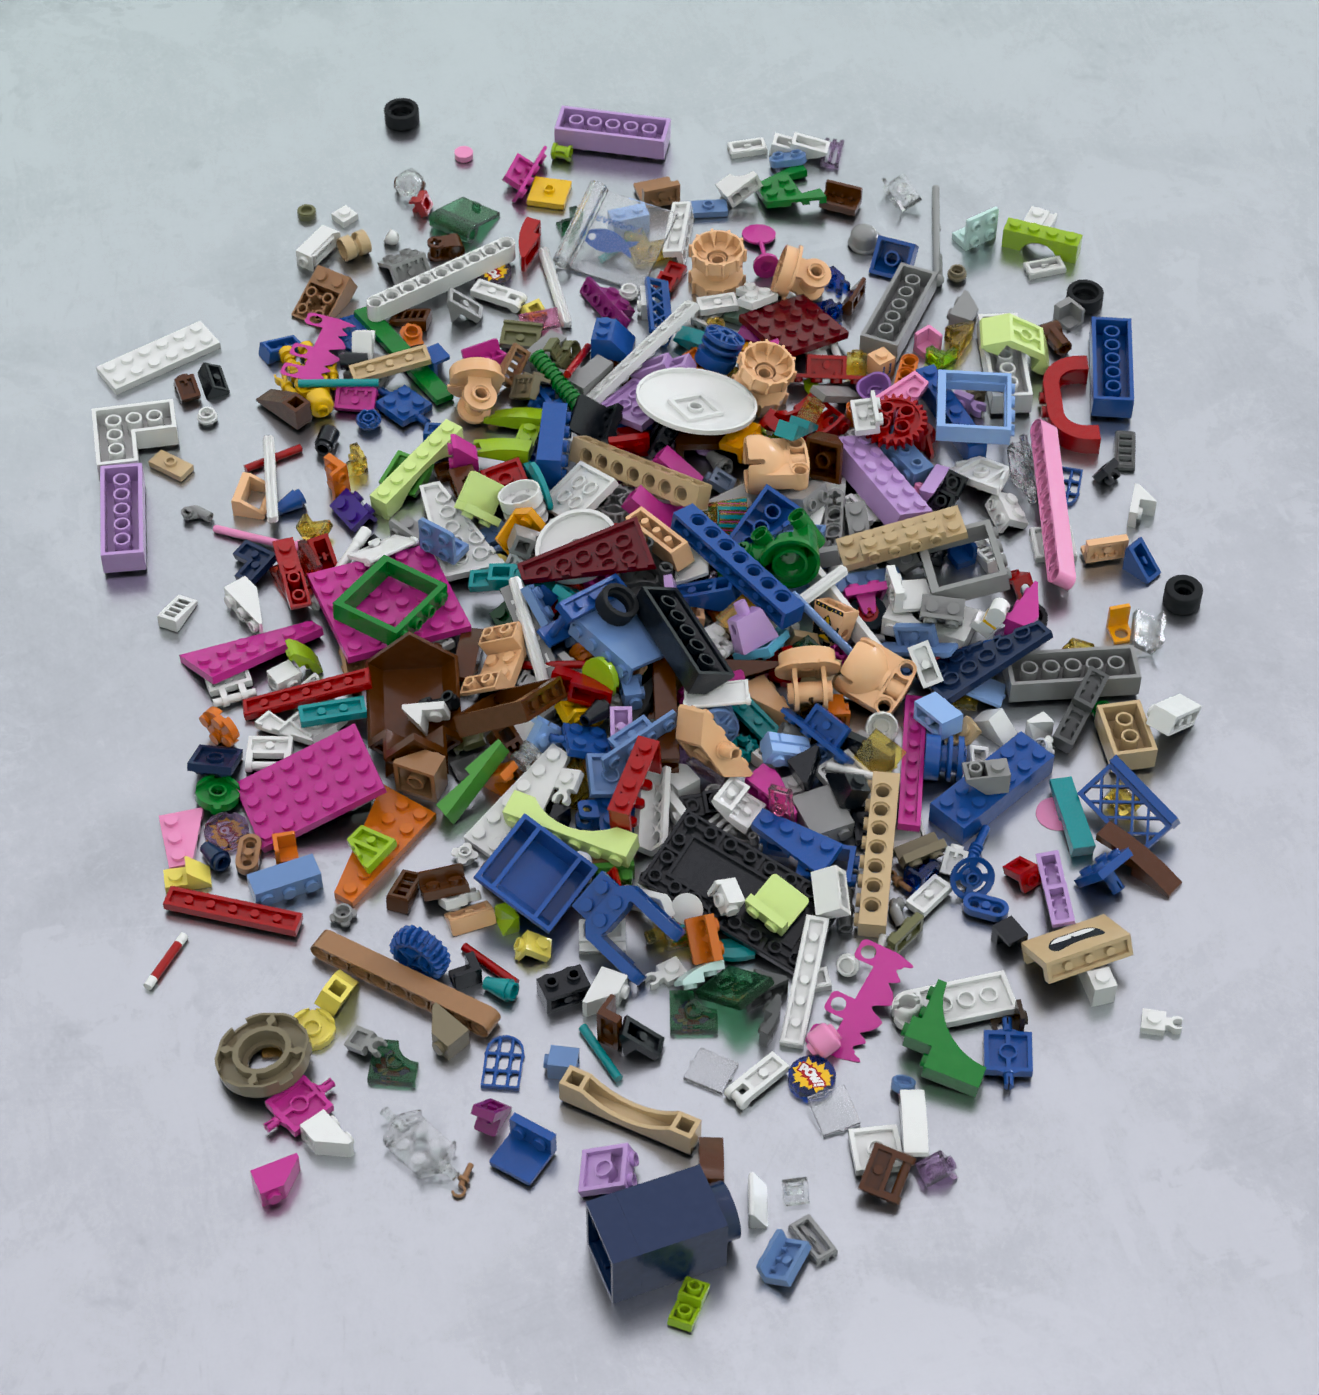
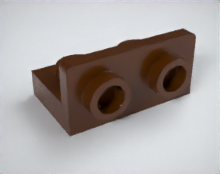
M461 863L417 873L420 892L425 902L470 892L469 883L465 878Z

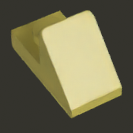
M184 856L185 867L163 870L166 893H168L170 886L190 890L212 887L210 866L188 856Z

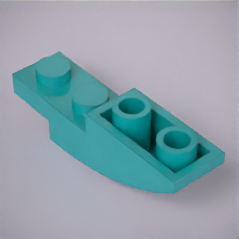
M491 563L489 564V569L470 570L468 588L470 592L498 591L500 588L509 585L510 578L519 576L521 580L522 578L517 564ZM556 581L535 583L534 585L537 587L543 584L552 591Z

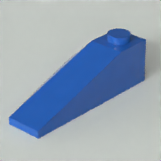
M766 484L730 536L736 543L747 541L750 544L753 543L751 539L752 532L760 526H766L774 536L790 524L788 521L789 514L801 507Z

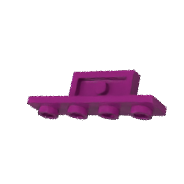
M587 276L580 289L583 297L602 317L617 319L627 329L631 322L628 317H632L635 312L629 305V301L624 299L616 288L600 287L592 277Z

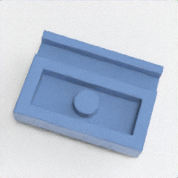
M534 584L520 589L541 627L554 621V612L549 605H545L542 599L544 598L543 592L538 586L535 587Z

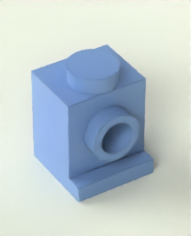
M641 674L632 675L628 685L619 679V693L623 706H632V710L641 709L643 705L642 699H645Z

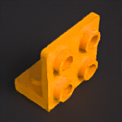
M532 507L515 508L495 540L509 555L507 539L514 524L541 532L546 523Z

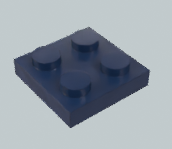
M199 744L187 763V771H192L196 774H217L220 777L231 776L243 758V749Z

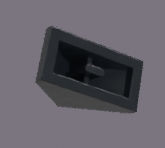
M816 745L787 760L790 773L803 792L812 790L822 759L819 746Z

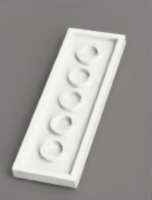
M198 321L101 364L96 369L100 377L118 395L221 348V345L201 321Z

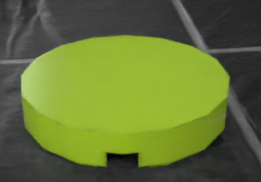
M596 656L587 660L582 667V673L611 689L613 697L617 693L615 692L616 688L619 687V677L614 665L604 660L606 658L602 656Z

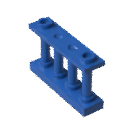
M616 573L556 605L555 608L561 616L536 631L549 648L572 637L568 634L570 624L596 610L595 600L605 586L610 583L625 585ZM608 597L609 602H612L616 600V598Z

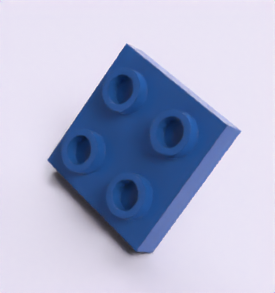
M1116 848L1108 854L1104 852L1094 859L1096 862L1094 865H1088L1080 870V876L1074 882L1081 888L1104 880L1114 895L1125 888V885L1122 884L1114 870L1133 856L1129 848L1122 850Z

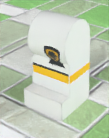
M995 598L985 612L979 609L974 614L969 626L987 638L1004 622L1006 614L1010 609L1009 602L1003 598Z

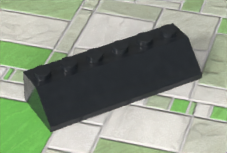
M641 587L636 596L639 602L637 616L687 693L707 694L731 680L735 674L678 588Z

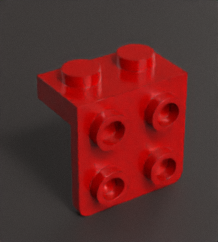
M621 427L616 430L617 436L608 437L609 445L639 456H649L647 454L650 449L648 432H641L631 427Z

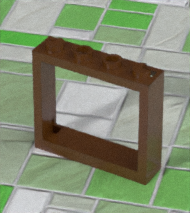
M557 676L491 693L453 717L456 724L455 728L460 738L529 722L568 697L562 678Z

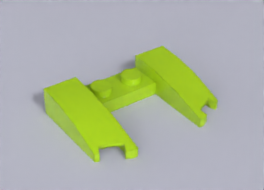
M515 407L496 410L491 416L484 417L483 423L519 430L515 438L474 440L473 445L476 448H481L477 451L478 457L508 461L519 457L521 464L529 462L539 439L542 408Z

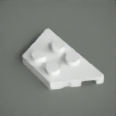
M982 456L955 462L956 466L950 468L969 478L966 485L996 496L1000 494L1011 474L1009 466Z

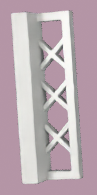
M691 201L672 202L662 251L664 258L677 257L678 263L686 265L694 223Z
M664 766L661 774L648 771L645 779L652 781L653 788L650 791L640 789L638 797L645 800V807L643 809L635 808L637 826L634 827V833L638 834L640 847L638 852L651 857L658 852L668 837L671 767Z

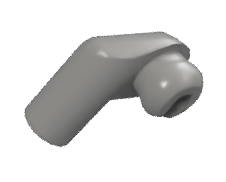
M901 897L892 898L889 901L890 915L897 928H900L905 920L901 910L905 907V901Z

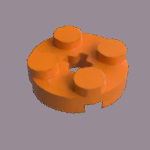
M212 706L199 717V721L207 728L210 733L209 738L215 745L221 743L230 748L239 741L237 739L240 737L239 731L229 716L224 718L220 715L223 711Z

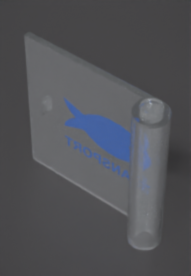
M591 180L553 257L555 266L560 269L573 270L619 286L625 283H632L636 285L640 292V286L645 285L644 280L646 276L649 277L677 219L678 213L610 192L603 183Z

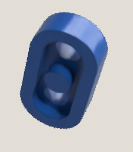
M977 892L969 893L963 899V910L970 916L992 922H1000L1008 917L1009 905L1003 899Z

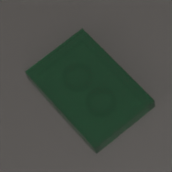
M728 965L695 992L699 999L741 1011L772 987L774 981L772 977Z

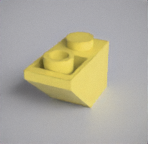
M339 969L323 987L314 1004L334 1017L359 982Z

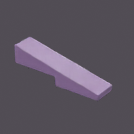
M1059 850L1036 854L1037 866L1052 928L1075 924Z

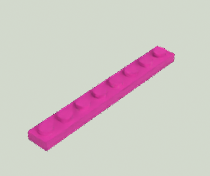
M906 694L903 714L897 829L919 832L921 827L926 728L913 718L914 701L922 698V696Z

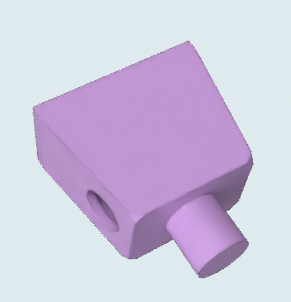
M745 599L738 600L733 604L737 614L730 617L727 622L735 653L746 655L779 637L760 607H748Z

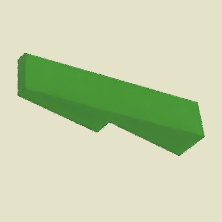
M499 739L465 768L470 775L436 804L453 824L461 817L510 752Z

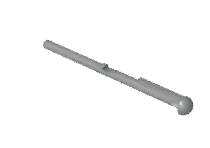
M938 185L932 186L933 271L938 272L936 287L941 286L944 282L942 254H940L941 226Z

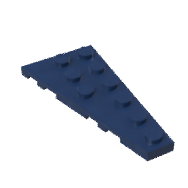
M1038 620L1014 629L1011 634L1005 636L999 634L993 636L994 640L985 643L979 641L959 648L951 657L936 660L944 681L927 688L932 693L937 692L952 704L1052 639V631Z

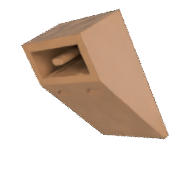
M317 265L291 316L305 321L308 313H317L336 318L350 303L358 286L350 277ZM312 316L309 319L312 323L322 322V319L318 316Z

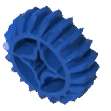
M405 925L399 931H396L389 944L394 960L434 980L439 979L445 974L451 962V955L447 952L448 948L442 945V941L438 940L436 935L430 934L429 930L424 931L421 927L416 928L414 925Z

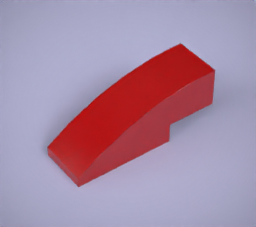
M526 217L519 233V262L523 272L527 270L539 252L541 220Z
M557 665L552 671L551 678L561 676L568 696L567 701L590 707L595 700L604 699L611 706L613 691L597 680Z

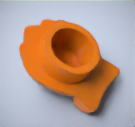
M407 323L405 326H402L400 335L410 347L424 344L422 329L419 325Z

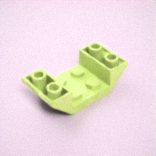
M1010 313L982 318L979 321L981 349L998 356L1006 346H1009L1030 356L1031 370L1044 376L1050 364L1048 345L1042 327Z

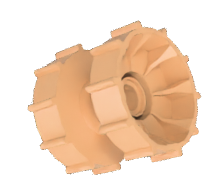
M711 229V231L700 235L696 234L693 243L689 244L692 270L688 271V283H691L692 294L703 297L735 292L736 295V288L746 283V275L743 274L742 264L747 261V249H744L743 238H739L731 233L730 230Z
M768 339L755 343L750 341L748 347L739 353L736 362L739 364L738 371L731 376L732 379L744 385L757 401L756 415L758 418L761 415H765L770 408L778 410L782 404H786L789 396L787 387L790 382H794L797 371H795L796 357H792L785 349V345L781 346L769 342Z

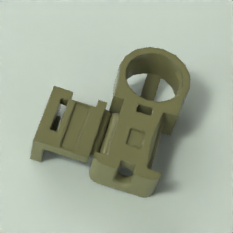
M550 338L543 350L544 352H550L553 360L556 361L553 362L556 367L566 370L580 352V344L576 340H567L561 347L559 338Z

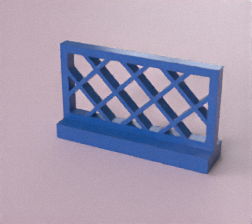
M1115 755L1109 760L1110 763L1077 794L1106 824L1110 820H1115L1114 824L1118 826V820H1131L1130 832L1127 833L1131 836H1146V844L1144 846L1150 849L1172 828L1175 829L1180 824V821L1138 776ZM1110 771L1116 775V785H1104V776ZM1091 788H1100L1099 800H1089L1085 794ZM1103 789H1116V799L1103 800ZM1119 789H1130L1132 801L1119 800ZM1103 804H1115V816H1105L1102 813ZM1119 804H1131V816H1118ZM1135 805H1145L1147 807V816H1134ZM1150 811H1151L1156 817H1150ZM1134 820H1147L1146 832H1134ZM1150 820L1161 821L1165 827L1159 832H1150Z

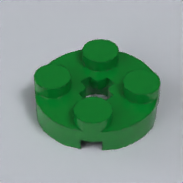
M215 775L206 776L196 785L195 801L200 807L210 811L213 815H221L224 811L234 808L240 802L239 784L229 776L215 778Z

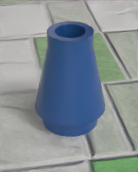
M292 489L278 502L279 515L303 508V505L306 504V499L299 489L295 491Z

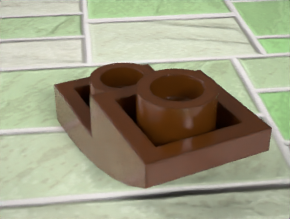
M699 1137V1164L708 1183L720 1180L724 1182L723 1137Z

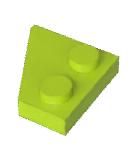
M360 825L347 838L349 847L368 874L397 847L396 839L363 825Z

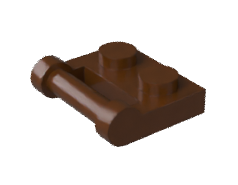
M875 1142L857 1190L899 1206L902 1200L900 1195L911 1166L914 1167L917 1159ZM898 1160L902 1164L892 1191L889 1193L884 1191L894 1162Z

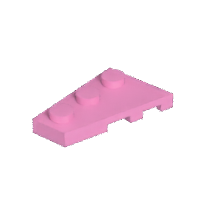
M913 371L876 395V397H880L883 400L885 394L888 398H891L894 393L896 398L903 394V399L911 396V402L914 400L919 401L927 390L929 381L916 371ZM899 409L896 410L895 419L897 417V412Z
M202 807L159 816L169 869L185 867L184 856L195 860L198 836L201 831V821L204 817V809Z

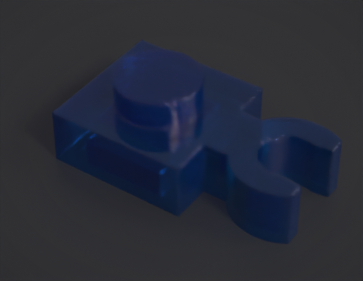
M835 266L829 267L831 270V280L826 287L828 289L834 287L838 295H842V288L850 291V283L845 280V276Z

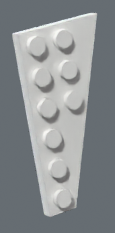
M440 481L419 485L427 519L447 529L456 538L469 544V551L455 565L442 561L438 557L440 567L448 582L469 577L470 570L489 569V564L505 563L496 554V550L487 543L485 537L469 518L462 516V511L454 508L455 502Z

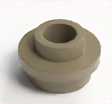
M955 264L950 267L947 276L954 282H960L966 279L967 272L964 266Z

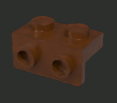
M828 179L824 191L827 203L819 204V208L855 216L862 203L863 188Z

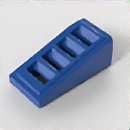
M294 335L260 342L259 356L267 364H272L280 360L278 352L281 347L286 345L293 346V344L301 342Z

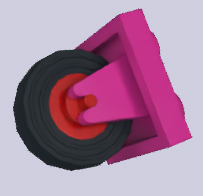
M872 580L865 585L855 583L846 586L842 593L854 609L859 611V616L869 629L874 632L881 627L882 617L886 612V607L882 602L888 590L886 581Z

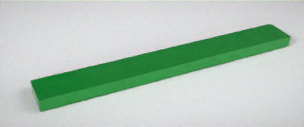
M367 306L354 310L355 318L367 330H375L376 341L388 354L411 348L385 319L379 322L370 321L367 316ZM428 365L405 371L436 406L454 399V395L448 392L447 386Z

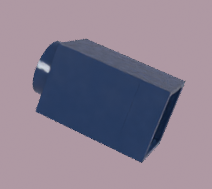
M700 1164L586 1201L587 1244L613 1304L685 1280L686 1276L694 1277L727 1266L728 1242L740 1239L741 1237L740 1220L729 1189L722 1180L709 1184Z

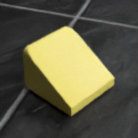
M539 298L520 308L521 314L529 322H536L548 316Z

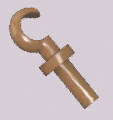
M891 870V874L894 875L891 879L894 886H901L906 891L911 892L912 887L904 882V878L898 876L896 871Z
M468 1163L463 1175H459L457 1178L459 1181L458 1187L462 1188L463 1193L458 1195L452 1190L451 1193L455 1198H462L466 1194V1187L464 1185L470 1182L468 1177L474 1167L472 1163Z

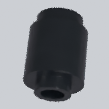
M323 425L315 440V450L322 455L332 452L340 436L339 430L333 425Z

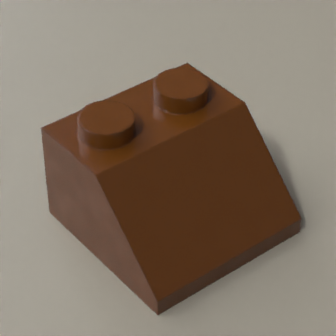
M821 431L807 436L806 446L810 461L809 478L840 485L843 461V443L837 435Z

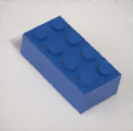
M543 402L536 464L540 468L549 489H552L567 474V469H564V467H568L569 455H566V453H570V441H568V438H572V432L570 431V426H568L571 421L572 412H568V403Z

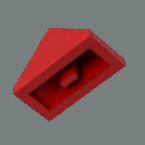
M328 533L307 540L309 561L315 571L336 566L338 562Z

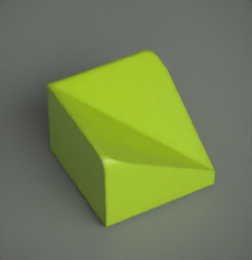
M506 902L495 905V917L502 935L507 936L519 932L520 922L517 911Z

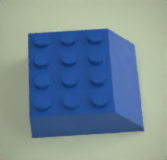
M524 813L473 879L549 934L590 882L598 867Z

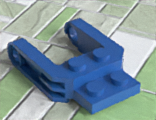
M601 871L572 904V907L586 919V939L623 974L628 975V979L631 982L640 986L647 976L634 965L635 962L607 934L617 927L633 908L634 904L674 941L678 942L685 934V931L639 886H620L605 871Z

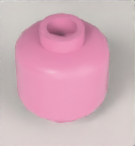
M820 1023L806 1036L809 1042L806 1047L814 1057L819 1055L821 1058L826 1059L841 1047L840 1040L842 1037L831 1023L829 1025Z

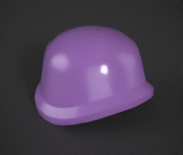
M876 371L870 373L857 382V393L862 399L870 398V390H875V395H878L891 386V380L883 372Z

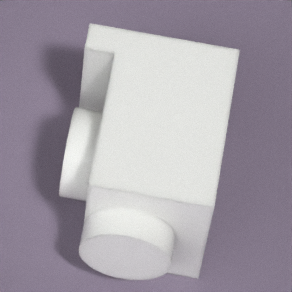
M735 877L715 880L707 892L708 897L713 896L714 904L721 916L727 915L730 917L736 915L745 902Z

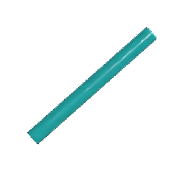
M298 379V388L379 387V379Z

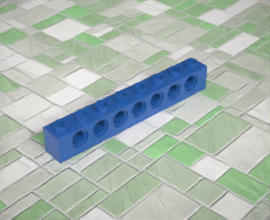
M692 503L673 512L671 529L688 541L689 545L756 607H760L766 616L783 630L802 620L805 604L801 599L788 590L772 573L767 571L743 547L736 543L730 535L726 534L715 522L706 516L702 510Z

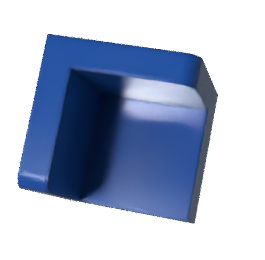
M439 343L427 347L432 363L428 367L438 376L437 365L449 360L450 355Z
M975 542L948 549L947 557L954 567L960 570L976 564L978 547Z

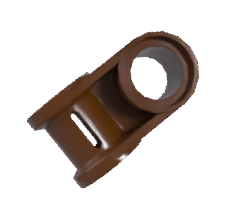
M456 233L433 236L427 241V246L429 247L427 258L432 262L455 259L465 254L460 236Z

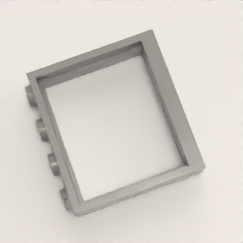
M990 519L965 525L968 534L967 539L919 552L931 595L966 599L965 601L1010 590L1009 579L1012 578L1010 568H1005L1008 566L1006 555L1001 554L1004 551L1001 540H996L999 539L997 527H992ZM989 539L999 572L938 586L929 553Z

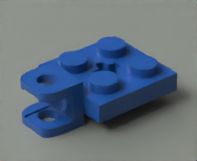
M594 798V800L579 801L577 804L578 812L575 814L576 829L597 831V828L598 830L610 829L609 811L607 808L611 798ZM587 807L590 808V810L584 811L583 808ZM633 808L632 811H631V816H634V817H635V808ZM581 820H587L589 823L583 824Z

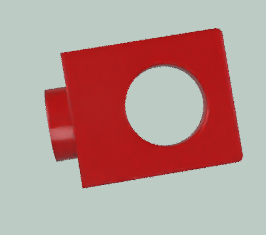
M1019 569L1011 571L1012 578L1009 579V584L1013 585L1017 600H1020L1023 597L1020 592L1021 586L1027 584L1030 588L1033 580L1030 572H1020Z

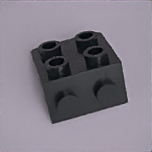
M580 394L577 397L571 421L568 424L570 431L578 436L587 435L608 444V437L617 436L616 430L622 420L624 406L616 403L606 407L588 396Z

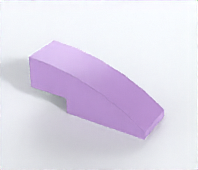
M668 352L647 359L642 364V367L634 371L630 376L641 380L646 375L658 370L676 367L696 368L697 365L690 353L672 358Z

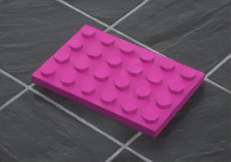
M355 723L238 781L241 802L255 834L261 838V849L264 853L274 849L272 834L295 831V837H298L387 793Z

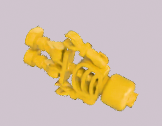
M303 341L300 343L314 347L312 342L310 341ZM286 345L280 348L278 354L282 364L293 363L301 365L299 361L296 362V356L290 354L292 346ZM298 347L299 354H306L307 349ZM337 363L333 364L332 367L330 365L325 366L330 372H327V375L325 373L321 374L324 379L339 378ZM294 366L287 367L289 374L298 372V369ZM274 374L275 383L283 391L297 392L310 401L312 416L322 418L328 416L334 409L330 389L336 390V387L298 388V378L290 377V382L287 380L286 375L281 374V379Z

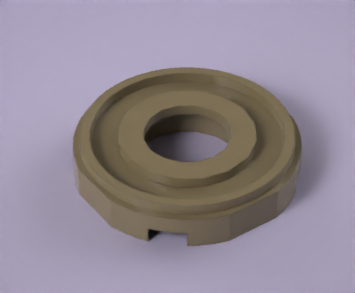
M259 1013L245 1018L247 1023L235 1031L231 1027L221 1038L215 1056V1066L218 1074L229 1090L238 1095L251 1098L272 1096L294 1085L305 1073L312 1053V1043L306 1028L298 1022L297 1018L286 1013ZM274 1047L283 1052L282 1056L272 1065L259 1069L249 1068V1061L252 1056L263 1048Z

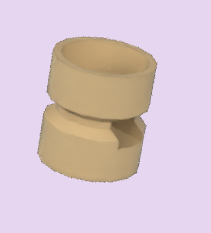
M363 229L351 233V236L345 235L337 238L338 251L346 262L357 258L358 254L363 256L372 252L371 241Z

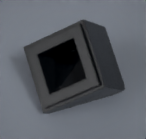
M555 803L549 816L569 827L571 808Z

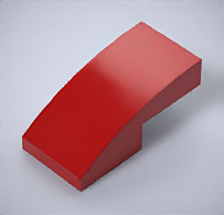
M669 260L664 271L659 272L657 279L668 281L669 293H671L685 276L687 266Z

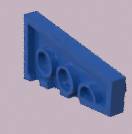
M763 808L751 823V829L770 844L777 845L786 856H792L805 870L816 871L830 867L843 849L842 843Z

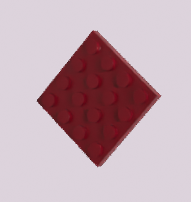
M804 294L739 315V322L761 341L768 339L770 341L778 338L779 345H785V349L792 357L848 339L849 331Z

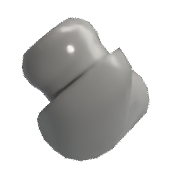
M198 505L186 506L181 510V515L186 520L201 518L210 522L214 516L212 512Z

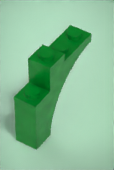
M938 979L936 986H930L926 999L929 1000L927 1007L922 1006L918 1017L913 1015L910 1023L905 1022L900 1036L904 1037L902 1046L923 1054L919 1065L923 1068L921 1077L976 1097L986 1067L966 1055L952 1038L943 1012V997L947 982Z

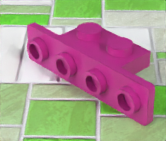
M543 146L534 162L519 153L515 156L502 181L518 190L512 202L515 203L518 198L522 199L526 194L527 189L525 186H530L534 179L532 175L535 176L540 169L538 163L541 165L547 156L544 154L547 149L546 146Z

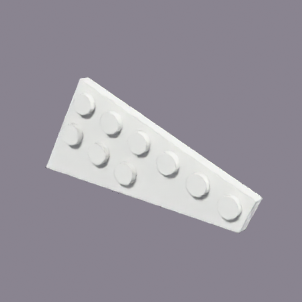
M552 743L463 836L464 840L467 843H471L474 848L489 858L512 829L505 823L502 811L514 790L535 797L540 807L546 812V806L554 795V786L562 768H567L571 759L570 756H567L564 750Z

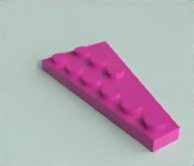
M305 621L181 654L179 657L182 664L214 685L285 653V650L288 649L285 642L287 639L305 644L323 636L324 632L323 627L315 622Z

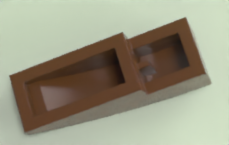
M471 628L472 631L464 632L460 635L456 650L459 681H464L465 677L474 676L477 673L482 652L478 643L484 629Z

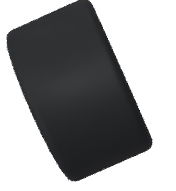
M1189 575L1171 577L1166 582L1164 589V606L1169 611L1179 615H1189L1196 612L1200 608L1202 600V584L1196 578Z

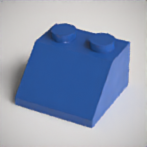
M878 235L868 273L892 279L901 262L914 266L919 246Z
M597 317L591 337V359L598 354L608 360L622 361L633 351L636 337L617 319Z

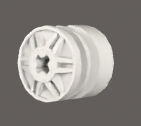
M530 479L517 480L507 484L498 492L497 498L506 522L515 508L532 507L545 523L547 522L549 514L538 482Z

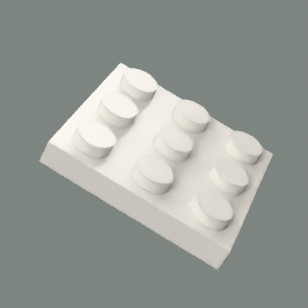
M579 461L550 490L553 510L548 511V513L558 516L573 509L586 508L595 510L619 486V483L611 476Z

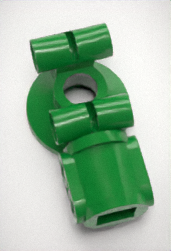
M803 508L793 510L788 516V521L793 526V532H783L774 538L766 526H760L751 534L753 543L749 544L747 541L738 543L787 588H797L808 584L816 577L820 569L819 549L825 544V538ZM716 570L718 577H723V575H721V574Z

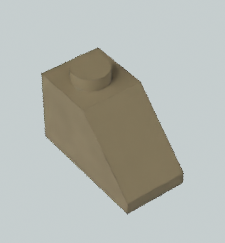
M434 1003L432 1005V1048L438 1055H443L450 1060L470 1044L469 1029L438 1003Z

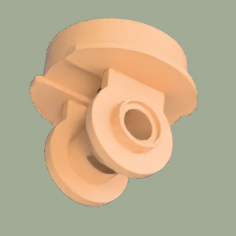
M786 245L777 263L770 291L778 293V296H781V300H785L790 291L795 293L796 296L804 294L811 301H816L822 296L824 287L831 280V270L825 262L816 258H802V245H799L798 248Z
M470 357L461 359L450 367V384L447 385V390L452 395L460 398L457 404L459 416L467 423L481 424L484 417L490 415L491 408L495 405L497 394H499L502 387V382H505L501 366L496 361L484 357Z
M810 645L795 647L781 652L778 655L779 666L775 668V676L791 681V683H787L788 704H793L794 712H799L800 704L809 702H822V706L828 710V701H833L832 681L827 680L826 677L838 673L841 669V664L835 658V650L826 646ZM815 676L816 679H820L819 681L798 682V678Z

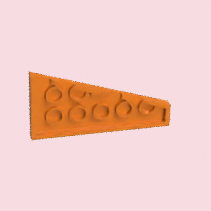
M386 785L384 786L387 793L375 799L364 826L396 839L397 847L370 874L365 871L352 851L334 891L336 899L350 905L352 908L358 904L437 819L435 812Z

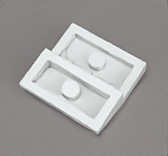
M729 777L711 802L732 826L746 834L753 820L762 808L765 809L767 804L748 793L749 785L736 777Z

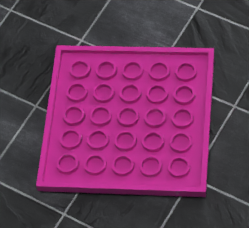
M416 546L388 556L447 584L448 600L445 602V605L441 606L433 617L429 618L414 634L429 642H434L472 631L465 612L433 554L425 552L420 546ZM359 561L307 574V580L348 664L371 658L388 646L335 620L333 617V602L370 568L364 566V563ZM388 576L356 609L396 627L428 594Z

